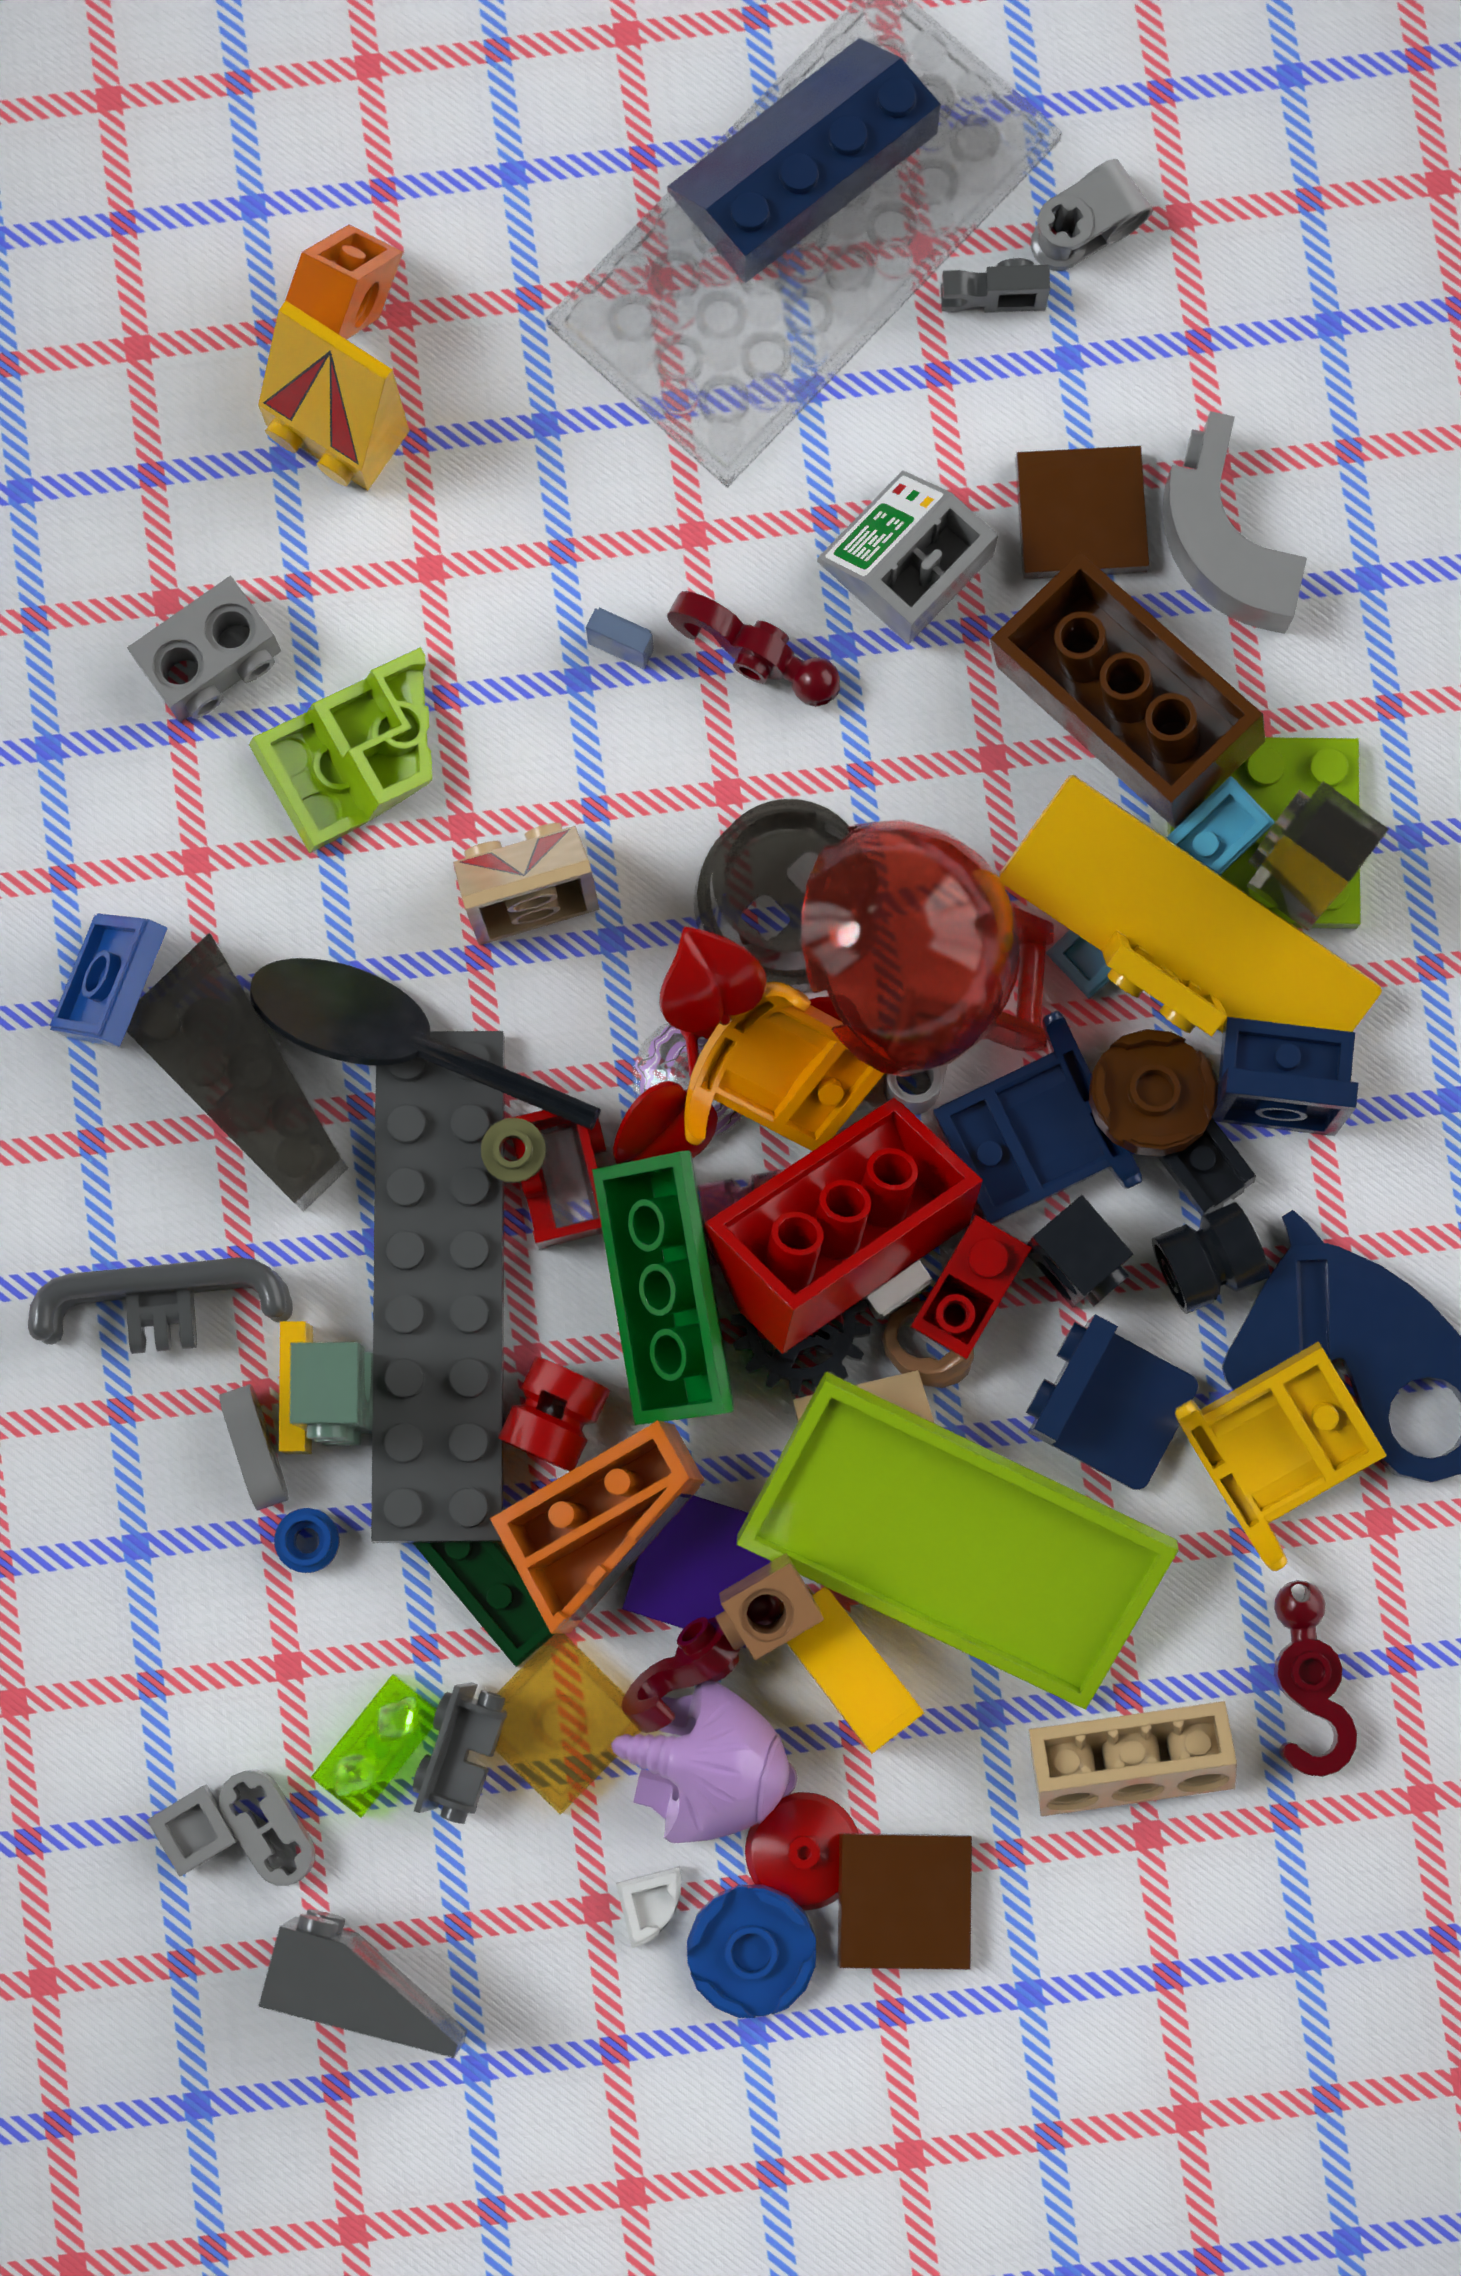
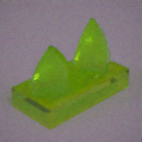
M392 1674L320 1764L311 1778L360 1818L364 1817L434 1729L433 1721L437 1707L396 1674Z

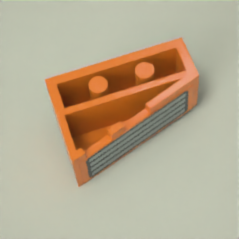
M656 1421L491 1517L490 1520L551 1634H569L697 1492L705 1480L675 1425Z

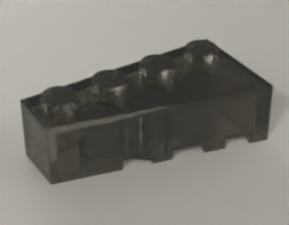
M1324 781L1311 798L1299 790L1248 861L1257 871L1246 886L1308 931L1351 881L1389 829Z
M211 933L207 934L139 999L126 1032L292 1202L304 1212L349 1167L264 1021L255 1010L251 998L241 984L220 945Z

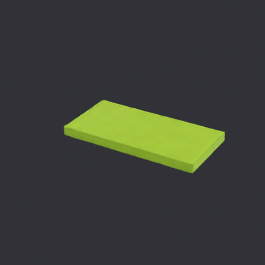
M825 1372L737 1535L738 1546L770 1561H774L787 1553L799 1575L1085 1710L1179 1551L1177 1539L828 1372Z

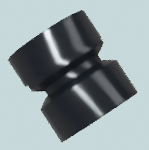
M1236 1202L1201 1216L1198 1231L1185 1224L1152 1238V1247L1162 1275L1174 1299L1185 1314L1217 1300L1222 1285L1237 1292L1269 1278L1270 1271L1260 1241L1248 1217Z

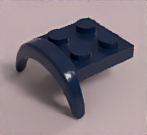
M1059 1011L1046 1015L1042 1021L1052 1053L933 1110V1114L950 1149L983 1180L976 1202L985 1220L992 1225L1110 1169L1124 1189H1129L1142 1182L1141 1171L1131 1152L1114 1144L1095 1122L1089 1104L1090 1078L1092 1074L1066 1019Z

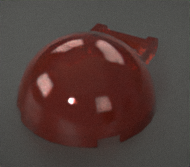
M903 819L854 824L847 827L849 834L838 845L825 846L806 885L801 912L802 949L808 980L813 994L826 990L836 1013L843 1025L834 1026L831 1030L860 1061L881 1073L906 1077L952 1063L972 1049L983 1038L1019 1051L1034 1052L1047 1048V1037L1044 1028L1041 1027L1046 945H1050L1054 941V924L1012 906L1007 890L997 873L981 855L947 831ZM1019 969L1015 1017L1003 1012V1009L1011 996Z

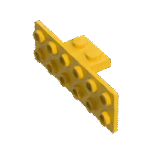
M1075 775L1067 777L999 873V880L1003 885L1101 950L1106 966L1111 968L1107 977L1114 984L1136 998L1145 991L1164 1005L1159 1012L1172 1024L1187 1033H1191L1195 1026L1211 1037L1217 1030L1223 1033L1224 1022L1227 1017L1353 1032L1382 993V989L1377 982Z

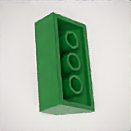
M689 1150L592 1169L635 1425L733 1412L735 1407L704 1232L692 1153Z

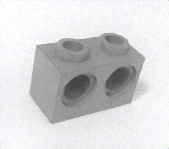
M231 575L127 647L140 669L179 723L190 715L193 719H197L214 710L224 698L221 693L241 679L245 683H249L264 675L274 665L275 660L273 657L282 652L274 634ZM243 625L250 629L247 640L239 647L225 648L219 645L220 636L228 627ZM188 660L198 664L197 673L189 682L173 684L168 681L169 671L178 662Z

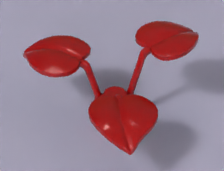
M684 927L675 958L662 983L659 1005L665 1020L672 1027L681 1030V1034L686 1041L689 1077H691L699 1057L698 1039L700 1037L709 1039L719 1023L722 1025L730 1023V1015H739L753 1009L764 995L767 978L758 959L741 945L712 932ZM830 996L809 999L810 1005L870 1038L873 1037V1026L848 1001ZM672 1081L660 1082L648 1088L632 1103L620 1124L613 1146L615 1163L622 1164L688 1150L692 1153V1158L696 1157L707 1147L716 1132L718 1116L715 1108L711 1105L705 1139L701 1144L693 1145L686 1140L684 1112L688 1088L685 1091L681 1085Z

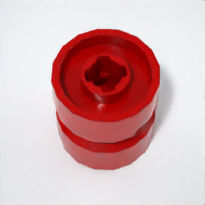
M536 1356L521 1387L527 1399L524 1404L512 1406L498 1439L570 1472L575 1469L588 1441L582 1429L584 1425L597 1422L611 1390L561 1365ZM554 1399L566 1404L561 1420L546 1413Z

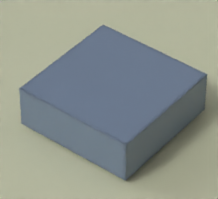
M600 607L599 609H594L586 626L588 644L645 670L654 651L651 630Z

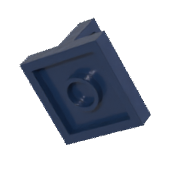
M1227 1017L1223 1027L1217 1108L1212 1118L1215 1122L1335 1136L1357 1106L1359 1083L1351 1082L1355 1032Z

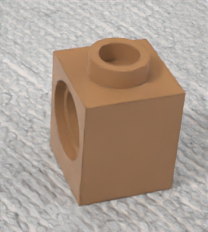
M787 1553L720 1592L721 1605L725 1611L715 1616L733 1649L736 1651L746 1645L755 1661L824 1620L819 1606ZM764 1594L776 1596L784 1604L783 1612L778 1620L768 1625H759L748 1618L747 1608L754 1598Z

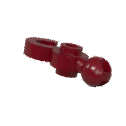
M691 591L680 592L667 614L668 621L672 626L689 639L695 640L701 628L708 631L714 636L721 647L735 659L733 663L734 669L754 682L765 684L768 678L776 680L783 678L792 683L795 695L804 704L815 707L829 703L839 694L840 676L837 668L827 659L814 657L803 661L794 656V652L787 645L789 641L788 635L768 622L756 621L754 626L744 625L726 607L708 597Z
M1296 1580L1284 1585L1275 1598L1274 1610L1277 1619L1284 1627L1290 1629L1291 1642L1280 1651L1275 1661L1274 1676L1279 1689L1285 1696L1304 1711L1327 1721L1332 1728L1334 1736L1330 1749L1318 1756H1312L1297 1744L1291 1742L1283 1743L1279 1752L1291 1768L1305 1775L1327 1776L1338 1772L1350 1762L1356 1750L1357 1731L1352 1717L1343 1706L1328 1699L1337 1691L1342 1681V1665L1339 1656L1331 1646L1317 1640L1316 1626L1321 1623L1325 1615L1326 1603L1323 1594L1310 1582ZM1296 1584H1300L1305 1588L1304 1597L1301 1601L1295 1600L1291 1592V1588Z
M769 1594L754 1598L747 1608L748 1618L759 1625L774 1623L780 1615L781 1600ZM701 1617L689 1623L677 1638L678 1648L676 1649L675 1656L662 1659L653 1664L630 1685L623 1697L621 1707L623 1713L639 1731L644 1733L655 1732L669 1725L674 1720L675 1713L661 1699L667 1693L676 1689L692 1687L708 1680L711 1682L719 1681L729 1675L737 1666L740 1658L738 1652L741 1648L736 1651L733 1649L716 1617L709 1619Z

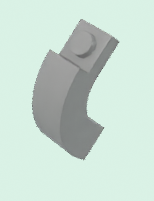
M1210 411L1203 432L1194 429L1191 431L1183 463L1184 467L1172 465L1165 483L1163 522L1169 549L1176 565L1190 586L1215 609L1241 623L1285 634L1295 615L1307 557L1271 550L1254 544L1241 535L1229 521L1221 501L1220 483L1235 416Z

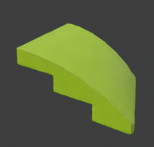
M421 647L372 669L366 679L312 703L307 712L254 736L250 741L249 747L309 853L373 820L433 780L431 750L427 743V731L430 727L429 708L425 706L423 676L426 658Z

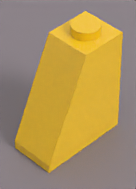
M806 1583L805 1585L819 1606L824 1620L786 1643L862 1744L873 1754L925 1712L829 1589L824 1586L814 1594ZM783 1602L781 1603V1611H780V1614H782V1612H783V1608H784Z

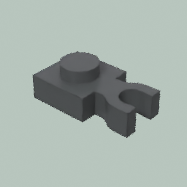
M1012 258L999 262L997 266L987 267L986 273H974L963 270L943 271L940 286L941 311H958L973 307H984V312L1045 311L1050 292L1049 265H1034V262L1029 259Z

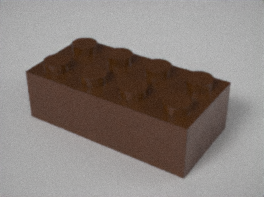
M1081 552L990 638L997 668L1174 829L1265 742L1263 713Z

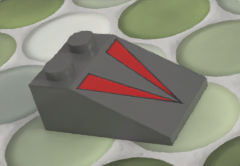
M308 1909L306 1914H300L299 1917H294L279 1927L258 2007L452 2058L456 2056L463 2046L467 2030L359 1933L344 1930L345 1918L323 1911Z

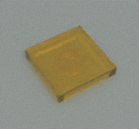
M554 1634L496 1693L506 1698L502 1709L507 1711L508 1714L495 1750L560 1815L617 1757L612 1751L611 1743L613 1740L624 1734L635 1736L641 1732L623 1713L621 1705L625 1693L566 1634Z

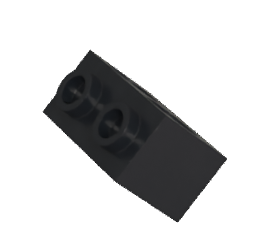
M1083 1195L1079 1196L1038 1231L1027 1243L1028 1246L1032 1247L1027 1256L1072 1308L1085 1297L1093 1307L1129 1276L1122 1268V1265L1134 1255Z

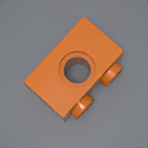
M348 224L302 251L285 301L291 303L347 340L380 318L403 251Z

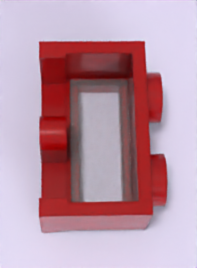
M545 1110L512 1117L524 1119L532 1123L542 1134L546 1145L545 1161L539 1172L529 1180L521 1182L534 1228L535 1244L538 1249L541 1250L557 1244L602 1234L592 1169L598 1168L595 1154L607 1152L599 1117L596 1119L595 1127L592 1130ZM512 1138L517 1160H519L524 1155L525 1144L519 1139Z

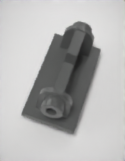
M473 1682L454 1685L452 1693L446 1692L443 1695L433 1721V1728L438 1730L439 1734L432 1756L426 1754L423 1757L413 1781V1791L419 1793L414 1808L415 1812L422 1813L437 1809L439 1804H441L443 1808L440 1816L460 1824H465L468 1813L475 1814L489 1768L469 1762L467 1758L470 1750L488 1757L494 1755L504 1721L508 1714L507 1711L502 1709L505 1697L481 1690L479 1698L476 1700L474 1695L478 1684Z

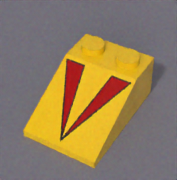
M285 301L278 311L258 403L265 424L268 426L265 432L278 445L292 453H296L301 447L318 458L317 467L335 482L347 487L352 480L368 491L409 433L393 369L291 303Z

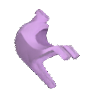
M709 1680L697 1684L694 1693L676 1699L669 1697L661 1698L676 1716L669 1725L661 1728L659 1731L680 1735V1737L674 1735L668 1737L658 1735L654 1737L652 1734L646 1736L641 1734L635 1736L624 1734L616 1737L611 1743L612 1751L619 1758L628 1760L632 1765L640 1766L641 1772L633 1803L652 1807L665 1819L664 1839L670 1843L711 1840L743 1831L757 1823H761L780 1800L788 1796L795 1789L797 1784L796 1770L788 1762L782 1739L770 1723L740 1696L720 1683Z

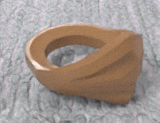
M925 1300L907 1303L891 1314L882 1340L885 1355L901 1374L919 1370L923 1385L937 1388L958 1384L968 1375L974 1359V1348L967 1360L951 1351L940 1360L931 1357L920 1359L908 1354L901 1348L897 1340L898 1332L904 1323L917 1316Z

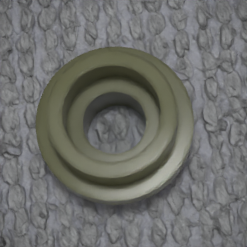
M507 1118L492 1125L485 1133L481 1143V1157L486 1169L495 1178L507 1183H520L529 1180L539 1172L545 1161L546 1145L542 1134L532 1123L520 1118ZM516 1138L525 1144L524 1155L517 1161L505 1160L501 1155V1147L508 1139Z

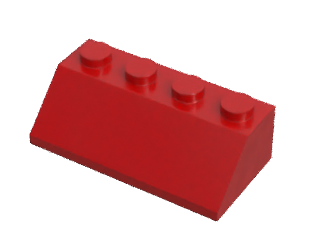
M893 1097L706 1221L704 1232L738 1310L784 1354L968 1226L983 1180L907 1107Z

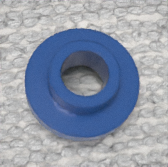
M312 1508L298 1509L286 1515L279 1523L274 1537L275 1550L279 1559L288 1568L301 1573H313L327 1567L335 1558L340 1544L339 1531L334 1521L324 1512ZM306 1528H312L319 1536V1545L311 1553L301 1552L296 1544L298 1534Z

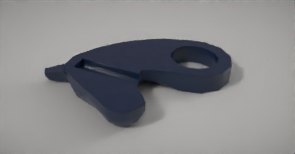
M1294 1210L1282 1216L1291 1247L1269 1274V1278L1264 1281L1249 1313L1226 1353L1222 1364V1371L1227 1385L1233 1391L1319 1341L1330 1361L1335 1359L1342 1361L1350 1378L1357 1406L1387 1455L1379 1461L1393 1475L1431 1483L1461 1474V1436L1454 1447L1443 1455L1425 1458L1415 1456L1402 1448L1393 1436L1389 1422L1391 1402L1398 1391L1413 1380L1428 1379L1438 1381L1451 1389L1461 1403V1336L1430 1301L1410 1284L1383 1266L1339 1246L1324 1243L1311 1226Z

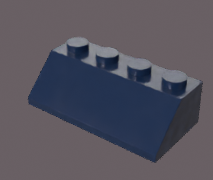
M858 38L668 185L667 192L742 281L747 283L937 135L941 104L901 57Z

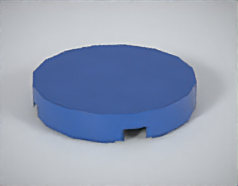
M737 1885L716 1894L697 1913L687 1938V1964L696 1989L714 2008L737 2018H756V2016H766L771 2013L773 2015L788 2009L806 1991L816 1967V1936L806 1912L788 1894L766 1885Z

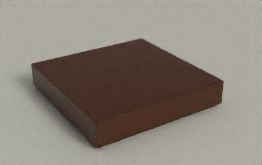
M1141 446L1017 452L1015 462L1023 579L1055 577L1079 552L1085 555L1106 575L1146 573L1148 571L1149 553Z
M839 1833L837 1966L839 1968L970 1970L972 1836Z

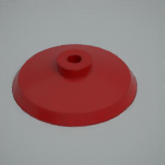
M797 1792L783 1797L761 1823L751 1826L748 1831L745 1844V1858L754 1884L766 1885L788 1894L804 1911L820 1909L838 1900L839 1833H859L853 1819L838 1803L820 1794Z

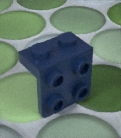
M1095 1314L1087 1321L1085 1327L1074 1322L1056 1355L1066 1361L1054 1384L1043 1379L1026 1410L1027 1414L1035 1418L1028 1433L1132 1490H1140L1148 1485L1180 1425L1175 1416L1176 1408L1194 1399L1198 1391V1382L1191 1374L1115 1334L1118 1326Z

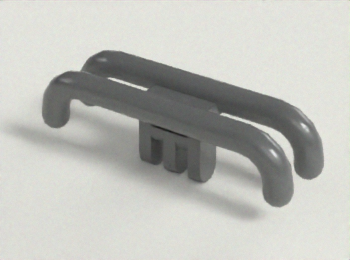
M237 1257L70 1273L53 1278L38 1290L30 1304L28 1330L32 1338L45 1344H56L63 1336L64 1316L74 1305L126 1299L129 1347L131 1354L145 1353L146 1351L145 1327L154 1326L157 1352L171 1350V1324H179L180 1326L179 1338L183 1349L197 1347L194 1293L253 1288L259 1294L261 1309L264 1315L278 1323L280 1321H287L291 1317L293 1306L288 1286L277 1272L255 1259Z

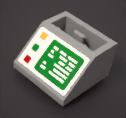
M902 470L817 558V562L909 645L989 562L994 555L998 534L953 493Z

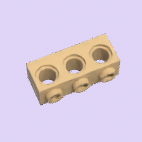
M1225 1701L1029 1729L1031 1758L1041 1817L1235 1789L1237 1761Z

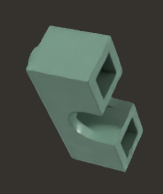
M358 1342L291 1343L290 1424L307 1431V1439H315V1442H321L324 1446L361 1445V1434H372L373 1353L365 1352V1347Z

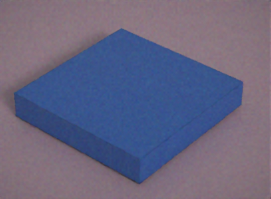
M100 913L94 915L51 1021L50 1030L72 1039L120 1047L168 928L145 918Z

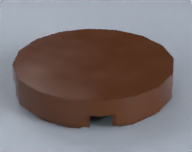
M1145 1029L1123 1035L1102 1054L1090 1078L1089 1104L1096 1124L1114 1144L1134 1154L1161 1157L1183 1151L1203 1136L1217 1108L1218 1082L1211 1062L1200 1050L1197 1052L1192 1046L1186 1044L1185 1038L1169 1031Z

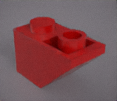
M975 1215L910 1328L967 1360L1032 1247Z

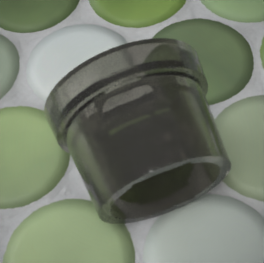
M780 799L760 804L748 810L736 819L716 840L703 861L697 876L694 892V913L698 929L726 937L751 952L763 967L767 978L766 982H783L803 993H808L827 987L840 980L864 958L879 928L882 913V891L880 880L869 852L841 817L831 810L810 801ZM807 852L815 853L835 874V880L815 898L807 897L787 876L788 869ZM762 895L771 897L790 918L789 924L776 937H771L768 941L741 917L742 913Z

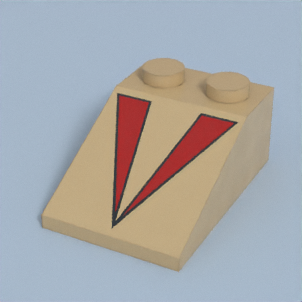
M561 823L541 825L525 833V841L505 847L501 846L500 841L481 843L465 850L464 859L453 862L464 907L479 945L600 910L593 873L576 826L562 829Z

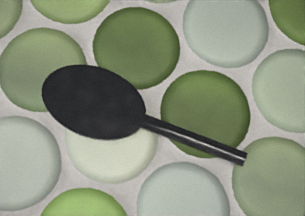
M292 958L269 963L260 968L252 978L250 998L258 1015L272 1029L286 1039L317 1054L349 1063L378 1066L400 1064L420 1057L590 1130L595 1127L596 1119L600 1115L601 1109L431 1038L429 1021L419 1005L393 984L364 970L333 961Z

